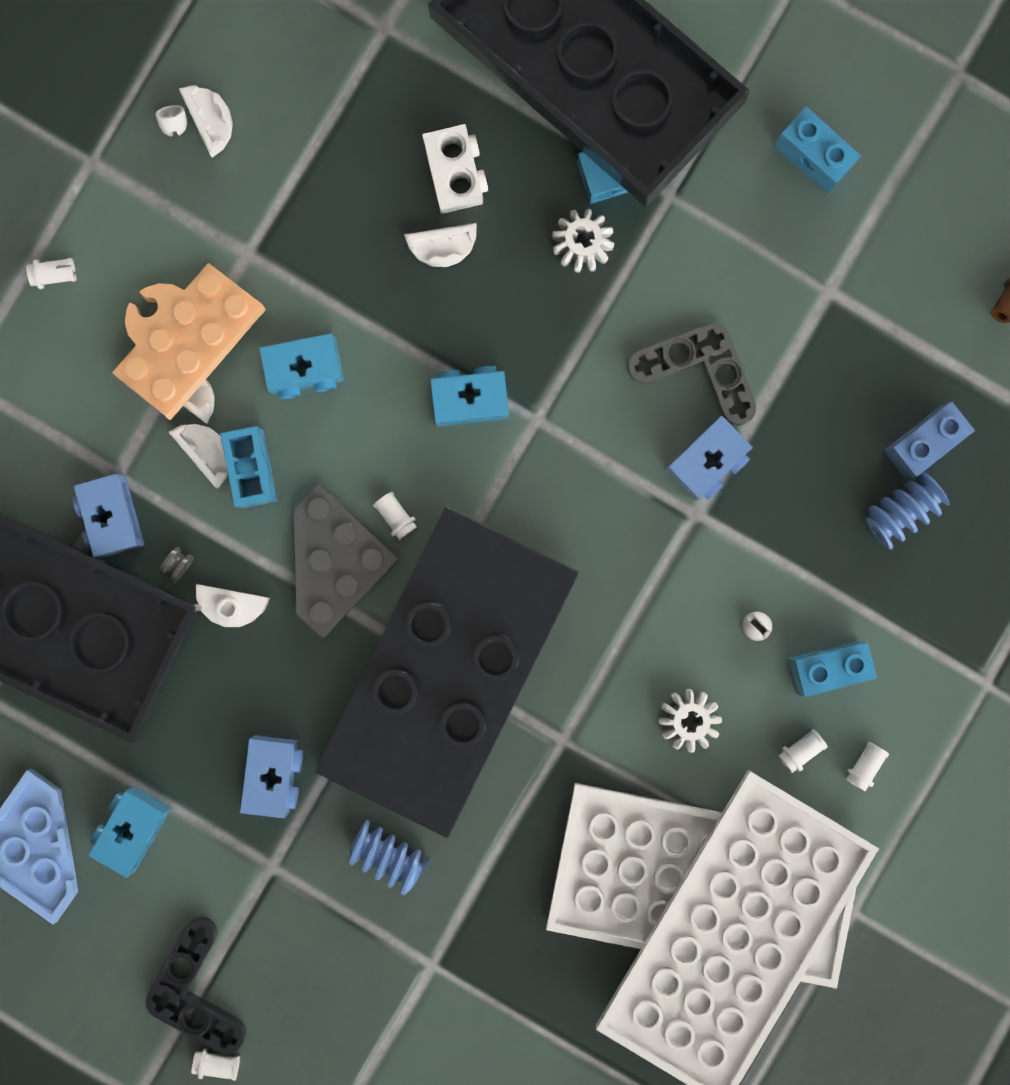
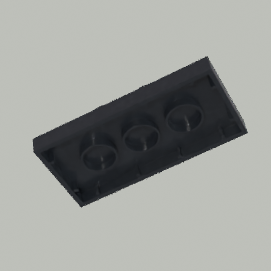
M432 0L428 4L431 19L645 207L660 194L747 102L750 90L646 0Z
M445 506L315 773L448 838L580 572L451 507Z
M0 512V681L130 743L138 741L202 606L98 557H93V555Z

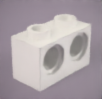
M466 124L422 134L441 214L483 204L482 193L488 191L484 170H476L473 157H478L480 154L475 134L468 135ZM450 144H456L462 148L461 154L455 158L446 157L442 151ZM458 179H464L471 184V187L467 192L458 194L451 189L452 183Z

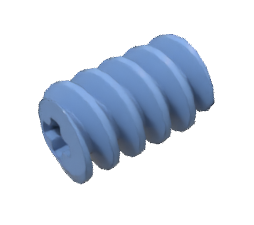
M923 472L916 477V482L907 481L904 484V491L901 489L894 490L892 492V499L887 497L881 499L880 508L871 506L868 509L869 517L866 516L865 520L875 537L886 548L891 550L893 549V544L890 537L895 536L903 542L906 539L903 528L906 527L915 534L918 531L915 524L916 519L928 525L930 520L927 512L930 510L939 517L942 515L939 503L942 502L949 506L950 502L939 484L929 474Z
M366 819L348 850L350 852L349 865L353 866L362 859L363 873H366L372 867H376L375 880L378 881L388 874L387 887L392 888L399 881L402 882L400 894L404 896L415 885L430 856L422 863L419 862L421 850L416 849L408 856V843L405 841L397 848H394L395 835L391 834L382 841L383 829L379 826L369 833L370 821Z

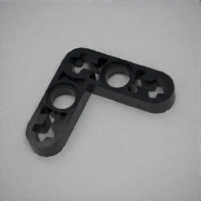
M196 917L182 930L147 995L146 1008L155 1018L222 1054H232L238 1051L245 1040L246 1027L244 1023L234 1015L189 991L218 935L217 927L212 920L206 917ZM199 927H203L206 929L204 936L208 940L203 939L197 945L194 952L188 950V947L195 938V934L191 932V929L196 931ZM177 958L187 959L191 964V974L186 977L177 976L172 969L173 961ZM164 992H168L170 994L168 1000L170 1003L179 1006L183 1000L187 1004L180 1011L179 1017H177L174 1013L178 1008L172 1004H167L164 1008L158 1005L160 999L155 995L161 996ZM192 1008L201 1009L206 1015L205 1024L200 1027L192 1026L187 1020V1011ZM214 1018H216L219 1021L215 1027L219 1030L214 1028L210 1035L206 1033V1031L213 1023ZM228 1027L235 1030L233 1036L238 1040L231 1039L229 1043L222 1040L224 1034L221 1031H226Z

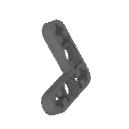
M707 324L635 352L628 362L629 376L640 384L654 382L702 363L721 415L731 425H744L752 420L755 415V400L728 331L720 324ZM707 332H711L713 336L720 335L722 341L717 344L718 350H714L712 346L700 348L698 352L702 357L696 358L695 346L689 338L695 337V344L706 340L708 337ZM674 344L685 346L689 354L687 361L682 364L672 362L668 355L669 348ZM661 350L662 361L668 370L662 371V365L658 364L649 370V376H645L643 371L636 372L635 367L639 364V358L643 357L646 362L656 360L659 356L655 351ZM728 365L733 368L736 376L732 384L723 385L717 381L715 373L719 366ZM740 385L742 392H737L735 396L739 404L746 403L748 407L743 412V419H740L738 414L731 415L729 409L734 406L731 395L724 399L721 392H729Z

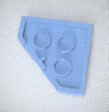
M31 768L25 772L0 808V888L54 925L79 891L62 791Z

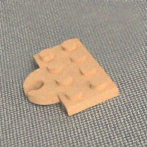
M209 263L185 290L173 284L158 283L139 291L147 302L158 304L156 313L151 317H142L138 307L132 303H129L126 309V330L136 346L112 373L169 420L174 417L266 310L263 304Z

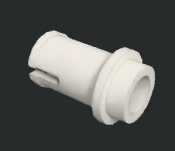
M72 258L42 263L36 259L33 260V264H27L26 266L30 286H38L39 289H43L46 284L76 281V274H73L76 270Z
M393 492L386 494L373 505L392 529L390 533L392 537L397 536L399 540H402L417 529L414 523L416 521L415 517H409Z
M812 729L791 747L787 748L784 746L782 748L783 752L778 757L790 773L796 770L800 772L803 770L802 765L828 747L818 732Z
M868 742L853 769L848 768L847 772L849 775L846 780L863 791H866L868 786L873 787L874 783L871 781L889 754L875 744Z
M204 1048L203 1052H195L191 1073L198 1075V1079H203V1076L236 1081L240 1056L208 1053V1049Z

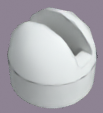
M170 105L156 112L155 116L158 126L164 134L172 137L173 131L181 135L186 130L187 117L184 107Z
M751 612L742 621V631L751 640H765L772 632V621L765 613ZM754 618L766 629L763 635L750 623Z

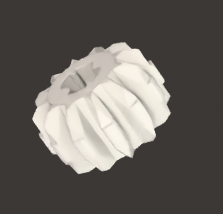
M591 209L585 210L583 219H580L576 210H572L570 212L571 222L560 218L558 225L563 231H553L552 239L560 242L553 247L554 254L566 253L561 260V265L565 267L574 260L576 261L574 271L578 273L581 271L582 263L586 262L589 271H594L596 269L594 258L600 263L605 264L608 256L604 251L613 250L614 242L606 239L613 234L612 227L600 229L605 221V217L600 215L595 221L590 220L592 215ZM578 234H582L585 239L591 238L588 247L584 248L582 243L575 244Z
M686 689L685 701H682L676 692L671 694L672 700L676 703L674 708L666 703L662 704L661 708L665 712L670 713V717L658 718V723L664 726L671 725V727L664 730L662 736L665 739H670L676 735L672 745L675 749L681 748L685 740L688 752L695 751L696 740L706 749L709 747V743L704 736L707 733L714 738L719 736V733L715 729L710 728V725L722 723V718L716 715L709 716V714L716 711L718 705L716 702H710L704 706L708 696L706 693L701 692L694 701L693 690ZM693 711L692 714L697 718L699 717V720L692 723V729L687 730L688 727L684 723L681 724V719L687 718L688 712Z

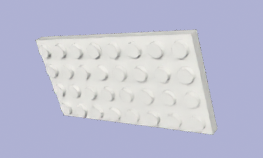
M747 770L595 1025L596 1030L687 1085H739L879 848L750 770Z
M574 783L546 930L641 949L722 812ZM856 888L801 979V982L837 989Z

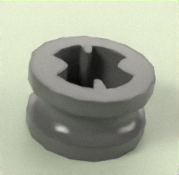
M180 546L171 551L159 569L160 574H169L170 581L176 583L184 575L194 559L191 554L184 555L182 553L183 549Z

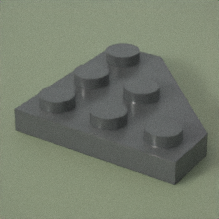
M318 484L293 510L296 614L324 639L390 570L399 558L321 484Z

